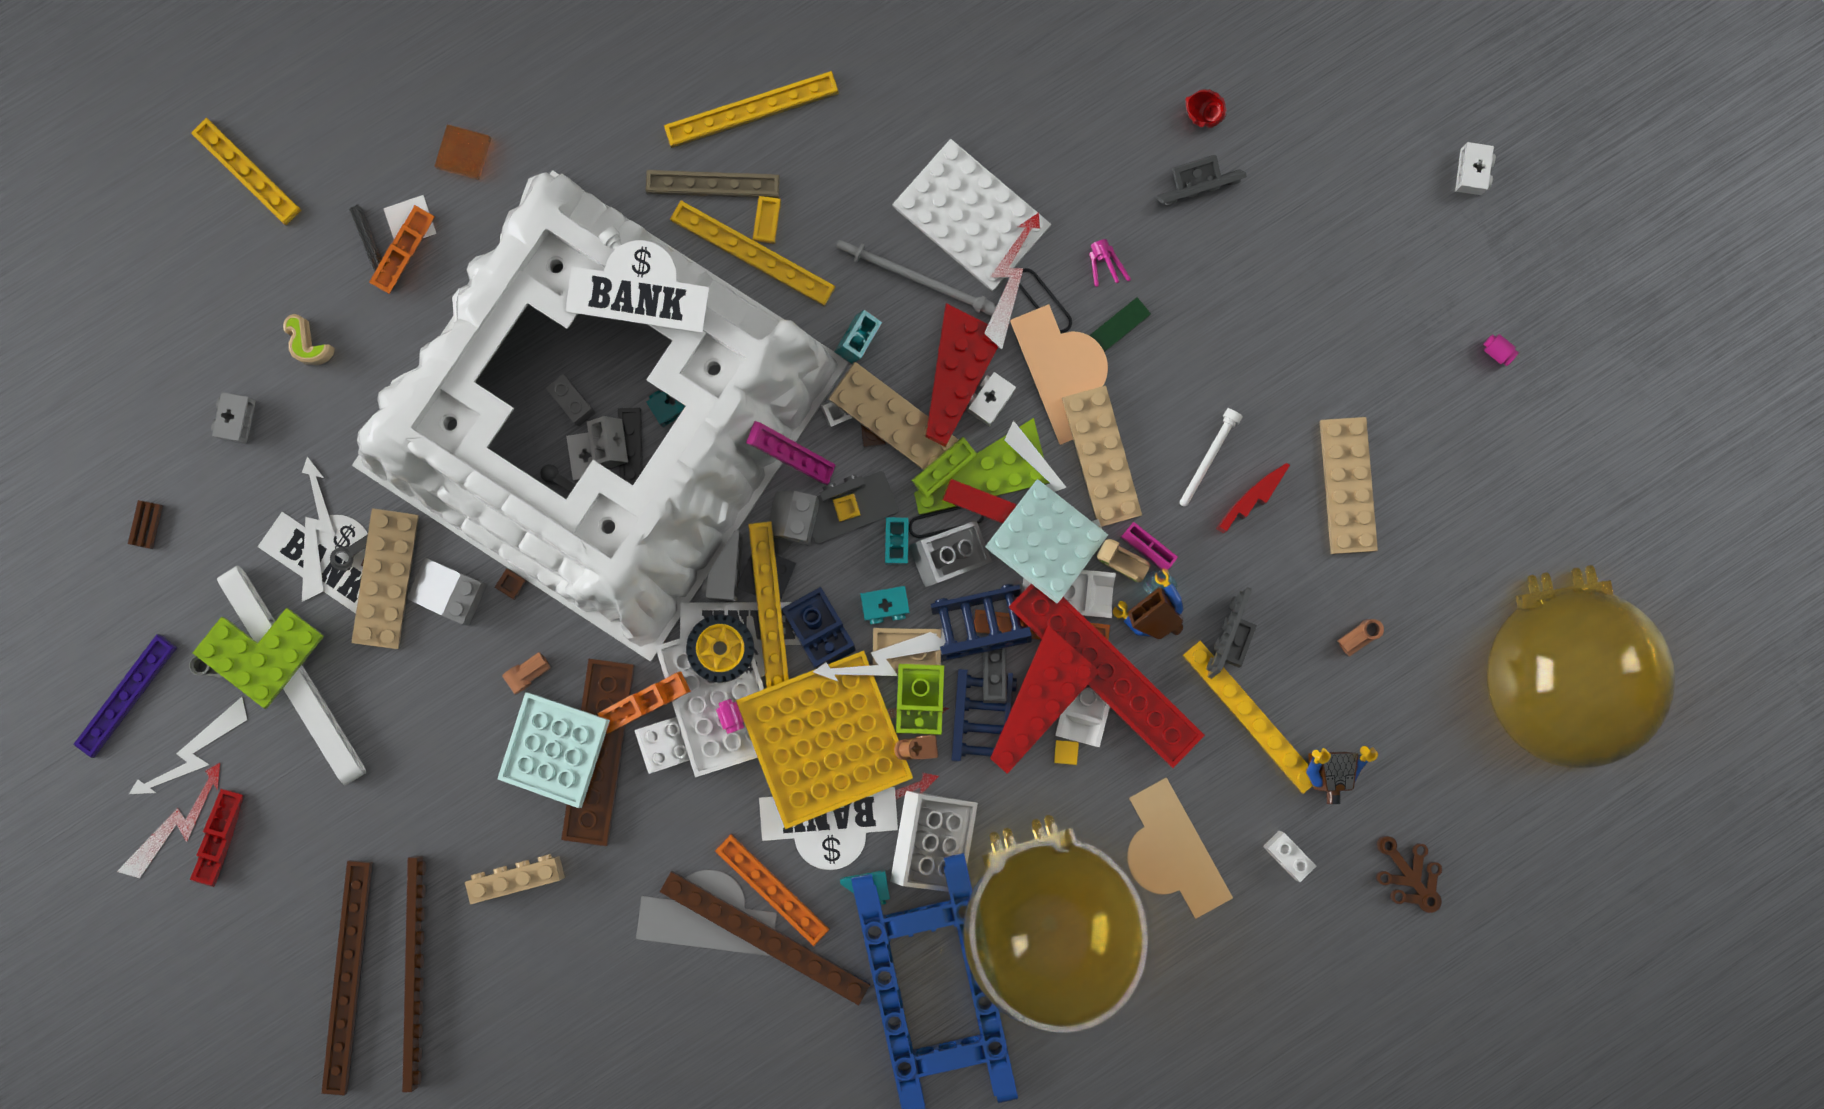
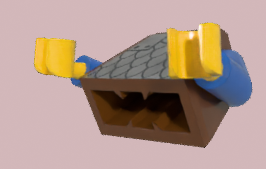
M1165 568L1162 571L1166 578L1161 579L1157 573L1155 574V581L1165 588L1158 587L1129 610L1128 613V605L1124 601H1119L1118 606L1123 611L1118 610L1117 607L1113 609V615L1117 618L1123 617L1125 619L1123 622L1138 636H1152L1156 639H1162L1170 632L1174 635H1179L1183 630V617L1181 613L1184 609L1182 598L1174 584H1170L1168 581L1169 572Z
M1362 746L1360 748L1362 755L1345 751L1328 752L1325 748H1322L1321 752L1314 750L1312 753H1308L1309 766L1306 774L1315 790L1327 792V804H1340V791H1351L1354 789V784L1361 770L1368 762H1372L1378 757V752L1374 747L1369 749L1367 746Z

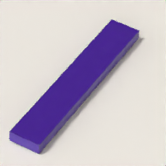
M156 634L73 745L90 758H95L177 647L160 634Z

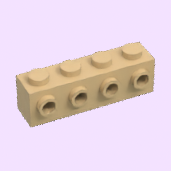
M548 854L538 857V862L531 864L529 860L515 863L516 868L507 869V866L493 869L494 873L486 876L485 872L471 875V880L465 882L470 904L564 879L565 875L560 856L552 858V855Z

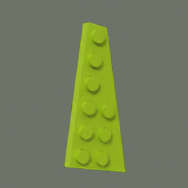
M1032 418L1019 428L1044 458L1035 421ZM1006 435L978 452V455L950 478L994 496L1029 489L1037 479L1045 485L1050 484L1048 480L1005 441ZM950 479L927 498L919 490L914 492L919 515L956 507L942 500Z

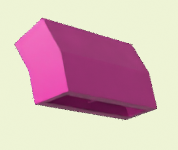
M1135 522L1120 537L1161 571L1163 568L1168 570L1178 558V556Z

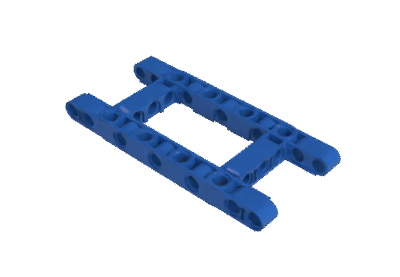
M964 853L944 857L946 866L943 867L951 900L883 915L881 901H879L877 887L874 885L872 874L851 878L902 1109H925L926 1105L920 1077L986 1062L993 1094L997 1097L998 1103L1018 1099ZM962 906H969L971 912L968 915H961L959 909ZM954 925L958 930L980 1035L913 1049L890 941L893 938L906 935L912 937L915 933L928 930L934 932L937 928ZM872 926H877L881 929V933L873 936L868 930ZM973 951H978L981 953V956L978 960H971L969 954ZM886 971L891 974V977L888 980H881L878 975ZM981 997H989L991 999L990 1003L981 1005L979 1003ZM891 1017H898L901 1020L898 1025H891L888 1021ZM992 1042H999L1001 1044L996 1050L989 1048ZM902 1062H907L911 1065L907 1070H902L898 1066Z

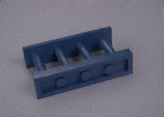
M1007 584L1002 586L1001 589L950 600L941 598L932 603V615L940 614L946 641L944 646H940L942 660L947 661L1031 643L1030 627L1024 628V626H1021L1020 619L1009 608L1012 629L1004 633L999 631L993 602L1006 599L1007 607H1009L1015 601V597L1020 596V585ZM984 604L990 634L980 638L976 634L971 607ZM962 609L968 635L966 641L957 642L954 640L949 611Z
M958 669L952 761H961V756L966 757V755H992L995 747L966 745L967 743H962L963 734H967V732L1001 734L1011 710L1012 692H1016L1017 678H1013V673H1007L1006 703H983V701L970 700L969 697H966V688H971V686L983 687V678L971 677V675H967L968 670ZM969 709L1005 712L1004 725L968 723V720H964V712L969 711Z

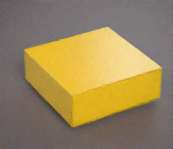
M854 494L833 500L839 522L861 516Z
M1056 740L1054 763L1077 765L1079 742Z

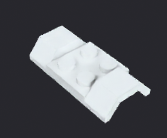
M1082 570L1063 597L1083 616L1112 618V596L1116 573ZM1024 577L1022 592L1031 584Z
M1087 685L1060 715L1055 736L1100 747L1110 707Z

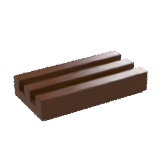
M138 500L128 544L153 549L163 505ZM154 508L146 543H144L146 530L148 529L151 509Z

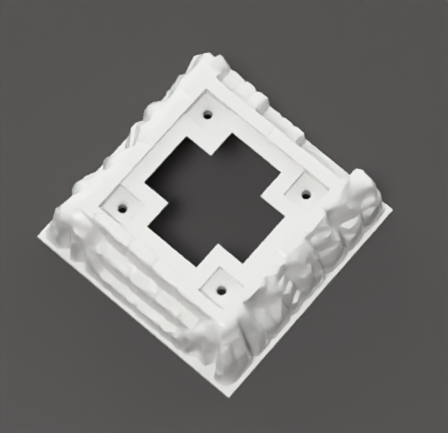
M552 170L550 174L545 172L528 178L519 206L510 210L507 214L502 234L500 235L499 245L494 250L476 256L469 262L467 273L470 281L467 285L458 288L452 297L454 316L440 336L432 342H428L420 349L419 366L395 378L390 386L385 387L378 393L377 401L380 410L373 414L359 430L357 437L359 455L352 466L652 662L657 655L655 646L665 643L680 620V603L692 602L734 531H739L783 464L779 460L746 443L754 421L768 426L797 443L819 410L820 404L825 401L849 362L812 338L793 321L784 320L658 239L639 224L627 219L616 209L607 206L594 195L585 192L564 174H558ZM614 226L620 233L621 244L635 240H645L653 242L666 250L675 264L677 282L709 287L703 333L647 324L671 339L672 342L646 380L686 407L634 485H631L592 460L568 498L565 499L488 449L514 408L475 382L528 304L566 329L570 327L578 313L565 312L571 267L604 271L606 262L614 249L605 246L599 239V236L607 228ZM563 264L561 272L553 273L555 265ZM711 366H721L720 372L717 375H710L709 369ZM456 419V428L448 430V423ZM611 521L614 522L615 530L610 534H606L604 531L605 524Z

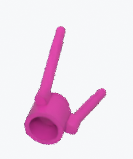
M1107 239L1099 240L1091 245L1093 252L1089 253L1092 261L1094 285L1096 287L1099 286L1097 259L1099 262L1106 261L1115 283H1119V279L1110 260L1111 257L1126 280H1131L1126 269L1115 254L1112 245L1109 246Z

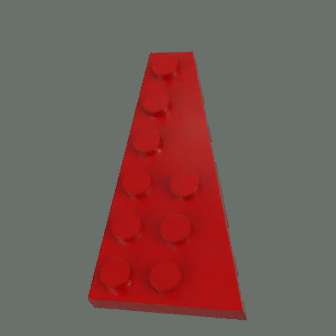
M947 303L944 309L925 436L944 447L947 446L999 347L984 334L988 326L987 323Z
M1049 625L1045 630L990 757L1007 774L1100 672Z

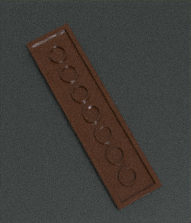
M588 659L581 710L598 716L599 712L629 697L635 665ZM626 725L607 734L606 732L582 808L566 804L561 840L608 846Z

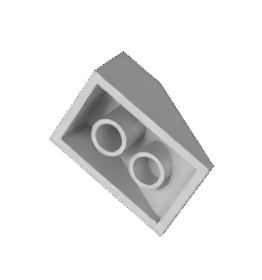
M976 520L909 545L925 588L992 563Z
M740 531L733 532L708 573L707 580L703 581L702 591L705 593L706 598L710 600L738 602L739 588L737 586L740 581L743 534Z
M425 558L407 599L460 624L470 625L488 584Z

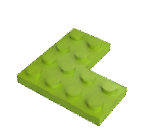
M286 608L259 643L228 619L221 617L192 653L262 708L267 709L324 638V635L292 610Z

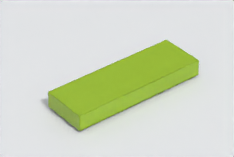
M961 437L911 481L922 495L927 498L978 454L966 439Z

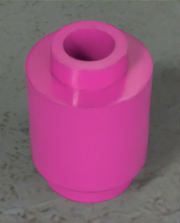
M1492 334L1483 344L1486 346L1484 352L1499 364L1503 363L1505 366H1508L1519 354L1515 350L1516 347L1500 334L1496 336Z
M728 699L718 703L719 708L716 709L723 730L725 729L727 734L743 729L744 720L737 702H732V699Z

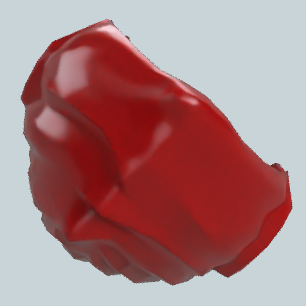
M1203 89L1186 97L1188 116L1195 125L1213 128L1225 120L1227 115L1224 98L1219 93L1211 89Z

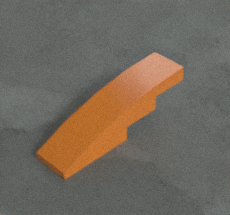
M414 205L369 283L388 294L391 293L435 216Z
M680 671L599 712L598 716L610 720L606 731L608 734L691 691Z

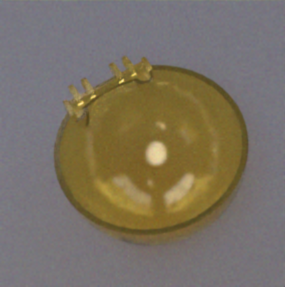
M1588 565L1585 570L1587 584H1584L1581 570L1576 567L1572 569L1574 586L1554 590L1550 574L1548 572L1542 573V592L1539 590L1536 576L1529 575L1528 587L1530 594L1516 596L1518 608L1507 618L1498 631L1490 650L1487 665V687L1490 701L1505 731L1519 746L1533 756L1545 762L1568 768L1600 767L1620 761L1637 752L1655 736L1663 725L1670 711L1675 693L1676 680L1673 657L1663 634L1642 610L1629 601L1613 594L1611 580L1598 582L1595 568L1592 565Z
M1047 815L1044 819L1048 833L1047 836L1038 819L1032 820L1035 839L1018 845L1009 827L1003 830L1006 844L1005 849L998 833H990V841L994 852L982 855L986 871L977 882L967 905L963 929L964 948L968 965L975 981L989 1001L1001 1012L1013 1020L1037 1030L1063 1033L1076 1032L1091 1028L1110 1018L1127 1002L1141 978L1147 956V923L1141 900L1124 871L1102 851L1076 840L1072 828L1058 832L1053 816Z

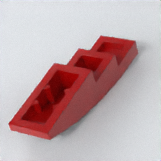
M1285 463L1263 477L1245 492L1227 512L1216 529L1225 533L1237 516L1241 519L1246 518L1256 502L1261 505L1266 504L1290 465Z
M220 789L203 830L205 836L196 855L199 858L190 877L191 881L211 887L215 886L236 827L244 797L242 794Z

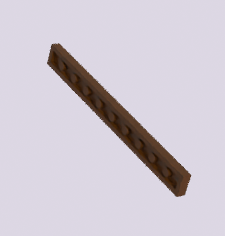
M411 856L407 860L402 1092H413L421 1083V1071H418V1062L422 1058V1049L419 1048L422 1024H419V1015L423 1011V1002L420 1001V992L423 990V978L420 977V968H423L424 955L421 954V945L424 943V931H421V922L425 918V909L422 908V898L425 897V885L422 884V875H425L426 863L423 861V856Z
M347 861L321 1094L342 1096L347 1094L372 862Z
M673 871L670 872L660 890V893L858 1006L870 986V983Z

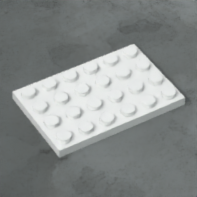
M952 139L944 145L892 204L899 213L992 292L1006 278H990V276L1025 229L1018 226L1038 213ZM1040 214V228L1031 229L1010 268H1015L1051 227V223Z
M688 636L655 646L664 677L667 678L681 671L691 691L672 701L694 776L698 777L758 758L745 723L743 722V729L727 734L726 730H723L716 712L720 702L728 699L736 702L740 698L764 689L754 656L751 664L756 679L736 678L729 682L718 683L702 678L692 669L687 658L686 646H680V643L687 641ZM720 642L718 650L720 654L723 655L724 653L721 651L722 642Z

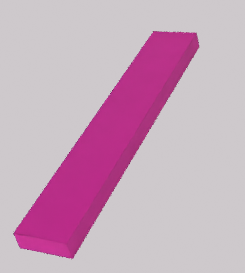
M754 421L746 441L747 444L821 484H829L835 464L768 426Z

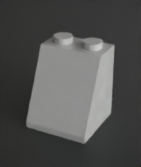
M776 491L769 521L772 522L773 537L810 546L820 504L818 497L798 491Z

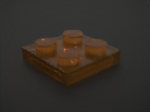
M447 124L435 167L479 180L492 138L485 134Z

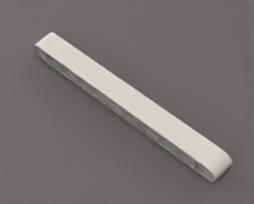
M237 565L219 576L217 580L252 639L259 643L275 623V620L245 571ZM301 665L283 689L335 775L344 786H347L366 774V769L306 670Z

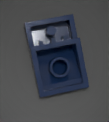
M821 587L781 608L814 669H817L825 662L827 664L833 663L856 651L853 641Z

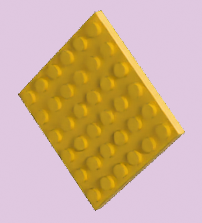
M864 651L828 664L830 669L870 666ZM814 670L736 700L785 829L913 779L907 760H900L895 755L894 748L899 740L874 675H835L838 680L835 681L813 673Z

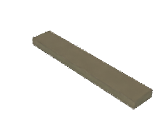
M646 171V194L753 198L764 196L779 198L780 175Z

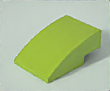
M899 664L896 733L942 735L944 665Z

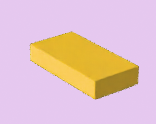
M759 196L753 241L775 244L781 199Z

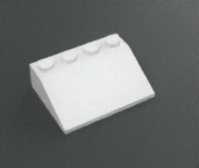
M906 791L890 882L905 887L949 892L943 867L946 866L944 857L964 853L966 864L968 863L978 803Z

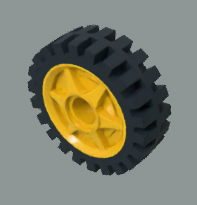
M712 615L697 623L690 632L686 644L687 658L692 669L702 678L718 683L729 682L740 677L750 666L754 656L753 637L749 629L740 620L729 615ZM719 642L726 644L727 651L723 655L716 654L714 652L715 644Z

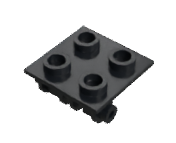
M775 554L781 601L796 563ZM750 555L737 588L756 595L752 555Z

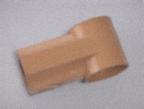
M1366 619L1337 641L1342 650L1350 657L1373 640L1380 638L1383 635L1384 626L1379 620ZM1370 623H1373L1376 626V632L1370 636L1366 628Z
M538 652L521 665H516L506 671L502 677L516 695L529 687L533 680L551 669L541 652Z

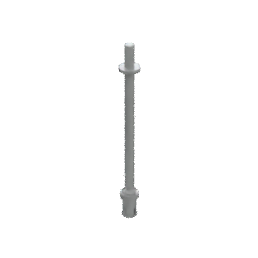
M839 240L836 248L854 255L855 262L862 258L970 304L976 309L975 312L977 313L983 312L992 316L997 307L996 303L986 300V297L983 295L976 298L865 251V244L861 243L859 248L842 240Z

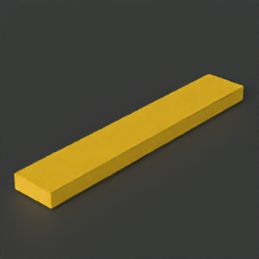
M207 117L191 132L284 225H287L301 211Z

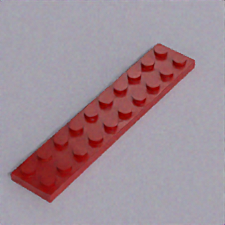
M1030 584L1008 607L1041 640L1049 625L1100 672L1088 686L1171 768H1174L1205 736L1064 597L1058 603H1055L1033 584Z

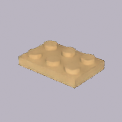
M873 628V652L929 632L937 634L941 638V629ZM941 650L886 660L896 674H898L899 664L941 665ZM873 658L872 665H878L875 659Z

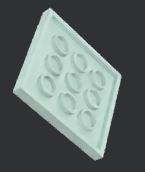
M1037 479L985 548L1055 603H1058L1108 534Z
M525 692L498 780L562 803L582 808L610 720Z

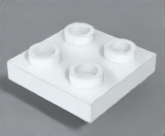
M677 717L634 730L649 774L690 760Z

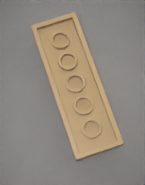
M856 362L851 365L828 398V400L922 470L959 440L952 435L947 446L944 447L926 438L928 416Z
M1102 386L1063 397L1064 408L1095 519L1099 520L1102 527L1142 516L1107 387Z
M1366 417L1321 420L1320 432L1331 554L1376 552L1378 547Z
M372 508L351 643L399 649L419 515Z

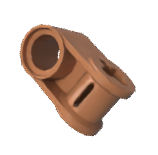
M936 735L917 736L916 738L899 740L894 748L895 755L900 760L938 758Z

